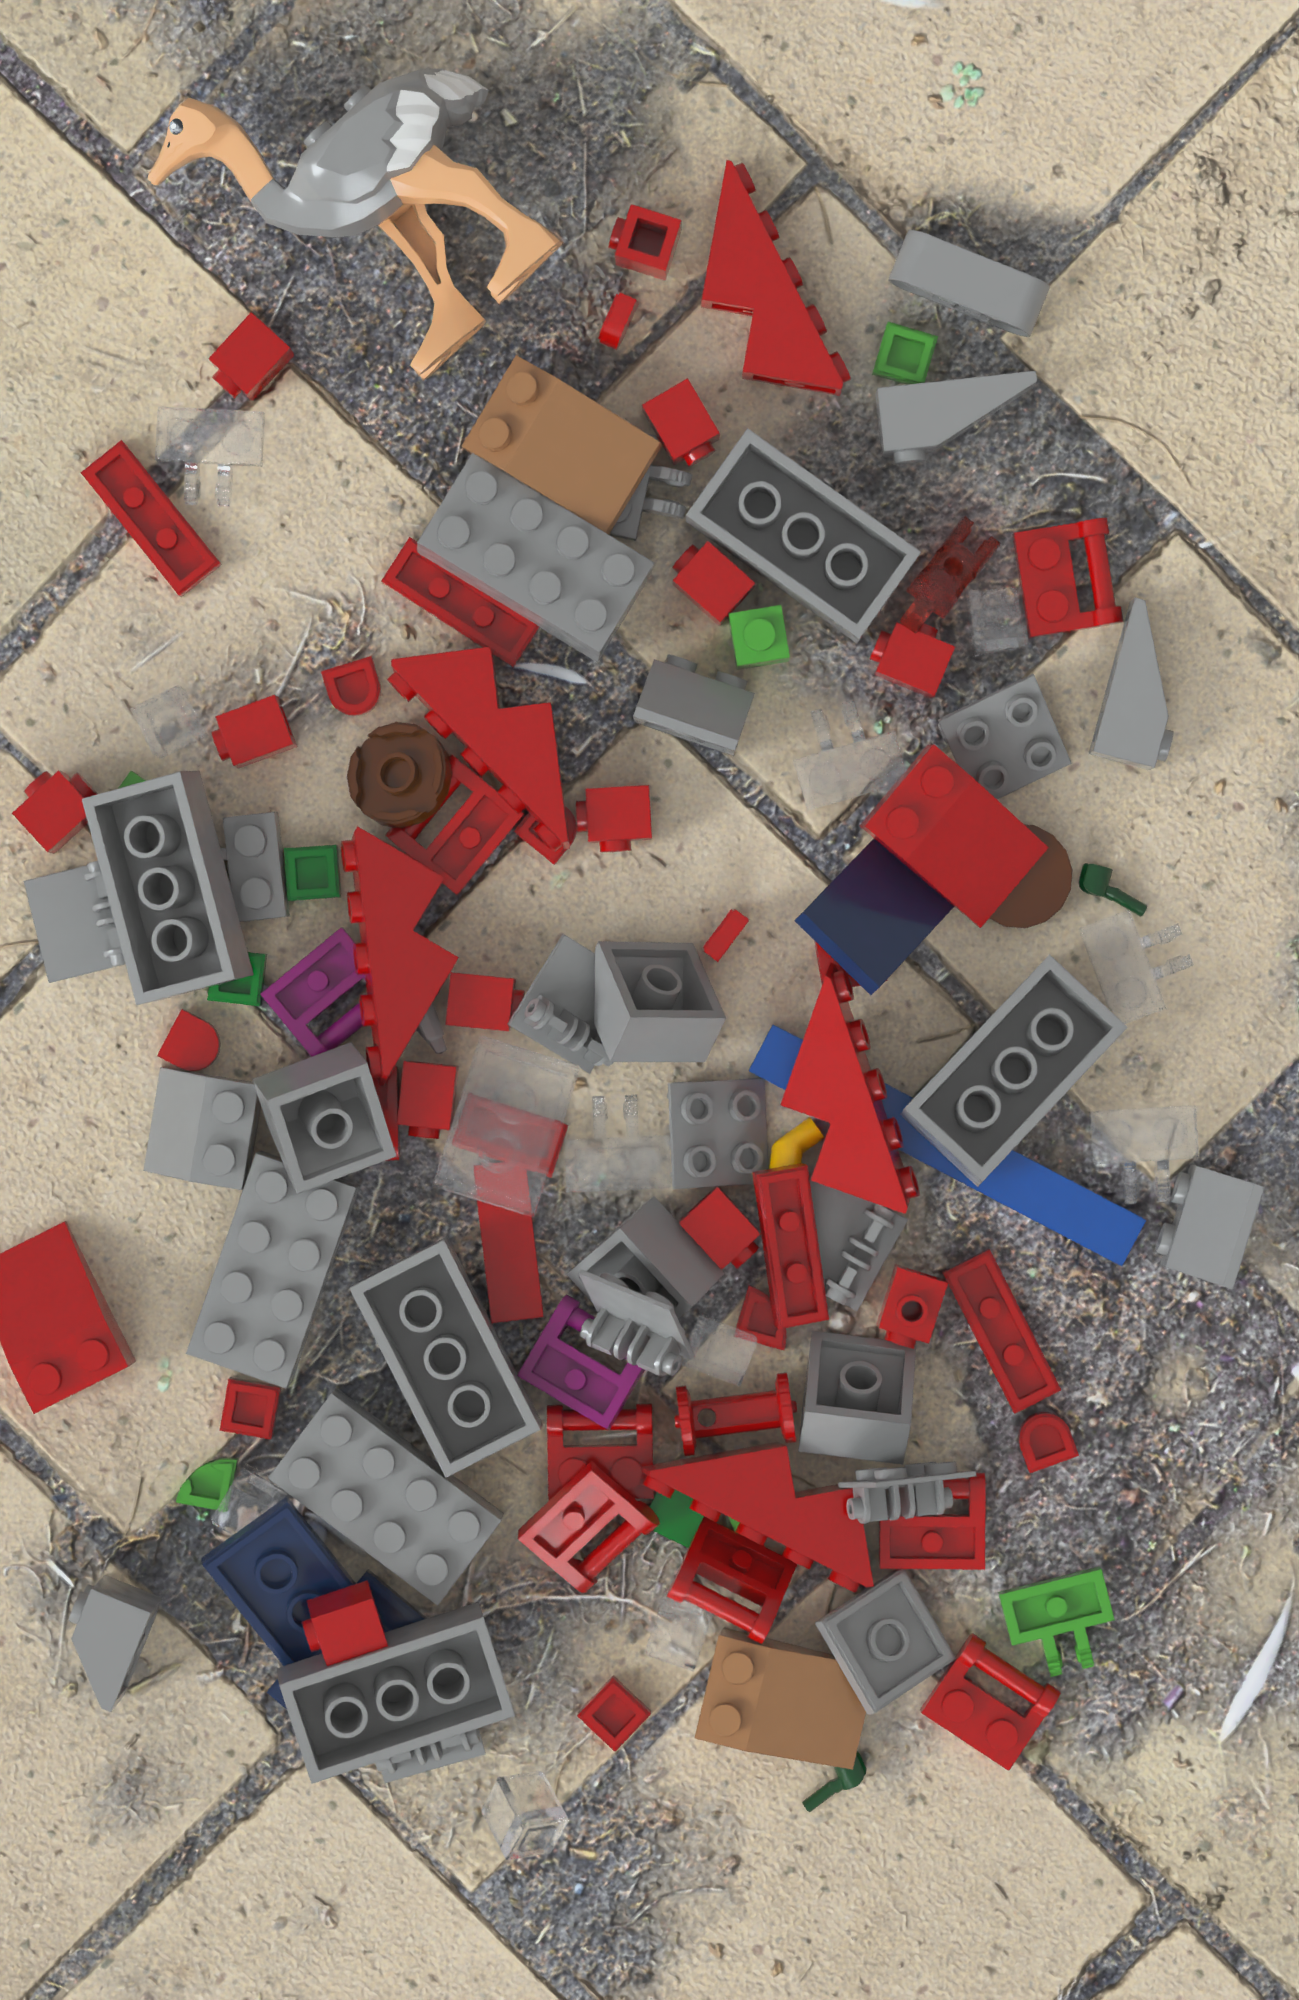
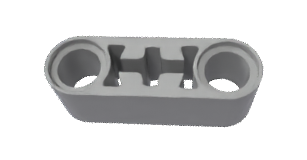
M908 230L888 279L890 283L905 291L1023 337L1031 336L1050 289L1047 283L1034 276L916 230Z

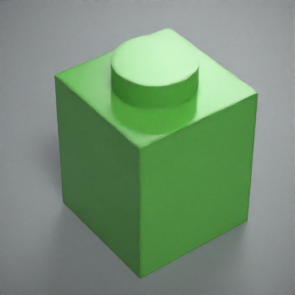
M781 605L729 613L728 621L737 670L789 662L790 654Z

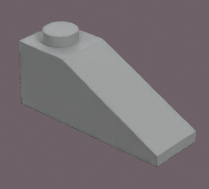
M1036 371L877 388L875 398L882 457L894 456V462L898 465L926 461L925 453L935 452L1031 390L1037 382Z
M1135 597L1128 606L1089 754L1151 770L1155 768L1157 760L1166 761L1174 731L1165 729L1169 715L1146 601Z

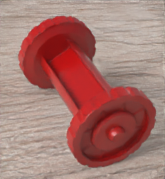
M787 1372L777 1374L775 1381L776 1390L691 1401L686 1385L677 1386L676 1395L679 1415H676L674 1419L675 1427L681 1428L684 1456L695 1455L696 1439L767 1429L781 1428L785 1443L796 1442L793 1413L797 1412L796 1401L791 1400ZM705 1409L713 1411L716 1415L715 1423L708 1427L701 1425L698 1421L700 1412Z

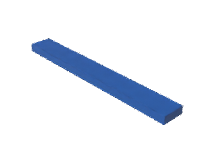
M772 1024L748 1071L786 1090L803 1040ZM885 1083L887 1098L883 1099L882 1103L887 1118H896L903 1138V1148L898 1150L1102 1257L1123 1266L1146 1219L1014 1150L977 1187L900 1115L903 1109L912 1101L913 1097Z

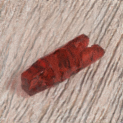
M966 516L961 518L937 549L928 565L916 576L906 590L916 599L902 616L900 622L914 633L919 631L932 612L944 619L957 603L962 592L974 581L1000 547L1001 543L992 536L988 540L983 541L975 555L968 548L961 545L960 543H963L971 533V527L974 524Z

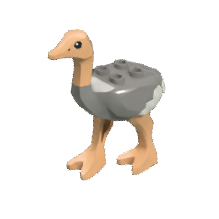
M443 68L420 69L380 82L372 90L367 85L359 89L344 104L347 113L333 126L327 121L322 123L305 139L304 144L308 148L301 154L288 188L283 187L274 179L257 147L236 120L218 107L192 98H187L180 103L171 115L167 135L159 157L148 175V180L153 185H159L173 172L191 161L203 157H213L222 161L232 171L250 202L268 224L297 235L331 238L355 236L378 226L413 263L427 285L434 301L431 326L410 364L423 380H426L486 323L482 315L454 287L447 270L445 237L427 214L425 204H448L467 207L485 217L504 233L505 252L487 286L491 291L492 297L499 304L516 291L563 244L561 239L541 223L523 214L504 200L477 168L456 163L442 152L447 128L463 125L472 119L474 107L484 103L489 91L471 77L447 71Z

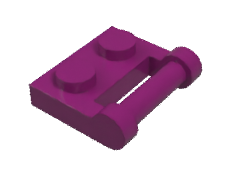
M343 927L338 929L260 994L311 1057L337 1048L363 1027L360 1015V1002L319 1036L308 1026L311 1021L362 979L366 981L365 974H356L353 945L356 942Z
M566 1294L556 1307L517 1376L605 1429L610 1430L645 1369L627 1362L620 1375L561 1340L560 1338L568 1326L580 1332L586 1319L591 1318L594 1320L596 1318L579 1308L581 1303Z

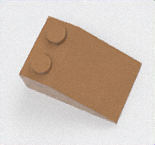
M516 355L462 444V447L470 455L474 453L609 535L661 449L662 444L565 382Z
M724 1627L718 1636L694 1739L746 1752L853 1770L866 1711L833 1654L765 1638L764 1642L760 1644L748 1638V1633Z

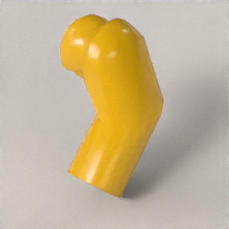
M810 1117L775 1141L771 1148L769 1169L802 1163V1154L825 1138Z

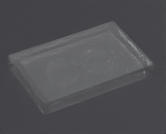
M480 1035L436 1172L433 1187L534 1218L581 1066Z

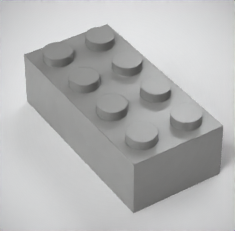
M748 428L686 514V522L855 643L859 642L921 554V551Z
M474 453L469 457L417 542V553L535 623L539 628L597 663L650 578L655 563Z
M200 770L180 771L83 798L85 814L136 1005L163 1000L254 975Z
M1049 954L912 1099L900 1115L978 1187L1128 1027Z
M264 1151L257 1152L186 1354L287 1388L293 1381L361 1185L338 1178L297 1194L281 1157Z
M448 1236L354 1283L349 1288L445 1478L541 1430L543 1423L520 1378L517 1376L518 1374Z
M335 1388L268 1477L269 1480L437 1606L502 1521L504 1515L502 1511L454 1475L445 1478L438 1463L338 1388Z
M479 1602L385 1632L388 1647L328 1667L326 1666L323 1654H319L277 1668L279 1687L311 1784L515 1716Z

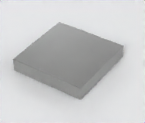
M895 1569L874 1583L873 1587L863 1590L815 1622L867 1714L878 1712L956 1659L905 1569Z

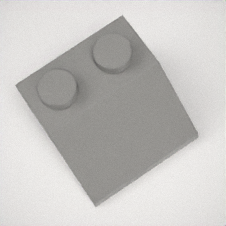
M670 654L667 655L665 663L654 659L633 715L634 723L734 756L755 694L745 690L748 681L720 671L717 672L715 680L695 673L698 664Z
M598 941L595 948L594 1025L609 1061L705 1062L726 1020V1016L694 944Z
M352 1042L252 1079L267 1126L297 1194L396 1157L368 1063Z
M160 1067L143 1171L189 1182L243 1190L252 1165L261 1104L254 1083Z
M1190 1164L1188 1174L1180 1172L1173 1188L1171 1202L1178 1204L1173 1223L1164 1222L1157 1240L1155 1252L1162 1254L1160 1264L1166 1268L1233 1289L1264 1187Z
M653 1196L566 1275L591 1301L579 1276L580 1270H585L599 1277L601 1273L611 1274L622 1280L633 1291L643 1295L650 1291L665 1297L673 1304L675 1314L679 1318L692 1308L725 1273L684 1230L673 1215Z
M812 1331L798 1452L903 1465L911 1427L916 1345L912 1349L883 1339Z
M104 1575L94 1586L88 1584L84 1592L81 1591L79 1593L69 1621L77 1624L71 1639L101 1709L112 1712L126 1693L163 1598L107 1575Z

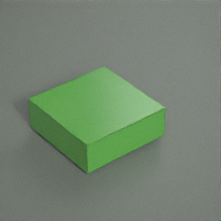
M887 322L872 375L906 385L925 383L938 336Z

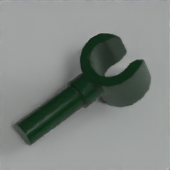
M1085 863L1083 865L1079 878V887L1083 892L1104 897L1118 903L1140 917L1143 916L1147 909L1146 904L1118 888L1109 886L1113 869L1096 864Z
M858 1751L853 1770L834 1767L838 1777L830 1780L802 1801L808 1812L814 1810L835 1793L854 1788L862 1782L867 1769Z

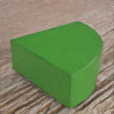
M219 1458L197 1468L183 1483L176 1503L228 1512L239 1458Z

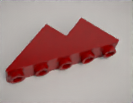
M726 160L701 308L752 316L742 379L840 396L843 383L851 380L845 363L837 351L829 355L820 337L827 333L825 324L815 305L812 304L805 307L797 291V288L803 286V282L794 262L790 257L781 260L773 244V241L780 238L778 231L766 209L760 213L757 212L749 196L756 189L745 165L741 162L734 166L732 161Z
M491 646L391 659L394 673L387 680L395 690L408 702L416 696L429 709V712L423 716L425 720L444 739L453 734L466 747L460 753L461 757L481 777L489 771L503 785L496 792L517 814L526 809L539 822L533 830L554 852L561 846L564 849H570L551 702L500 709L494 656Z
M357 826L351 840L341 841V857L344 872H353L355 891L347 893V906L350 923H359L361 943H354L353 945L355 971L357 975L365 974L367 994L360 995V1015L363 1027L371 1026L374 1045L366 1047V1062L368 1063L372 1078H378V1084L383 1087L459 957L415 932L416 927L439 891L445 877Z
M830 963L780 1105L830 1123L811 1181L906 1214L910 1199L920 1196L917 1177L912 1166H903L898 1151L899 1148H903L902 1133L896 1118H887L882 1100L887 1098L883 1076L879 1068L872 1070L870 1068L865 1053L866 1050L871 1048L869 1035L863 1020H854L848 1002L854 1000L850 978L845 970L838 971L836 964Z
M774 1442L641 1467V1471L647 1475L642 1485L670 1499L675 1490L693 1498L689 1509L715 1522H718L721 1514L740 1522L735 1531L736 1533L764 1546L768 1537L785 1545L786 1547L781 1556L809 1570L814 1561L832 1569L828 1580L854 1593L857 1592L860 1584L865 1587L874 1586L864 1524L859 1523L858 1519L851 1520L847 1514L846 1504L849 1498H854L853 1488H839V1485L836 1484L795 1492L786 1445Z

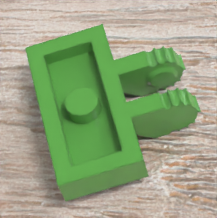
M1100 1566L998 1592L1012 1646L1041 1639L1051 1677L1061 1675V1668L1063 1667L1060 1652L1056 1649L1054 1635L1073 1631L1074 1649L1082 1669L1094 1666L1085 1628L1115 1620Z

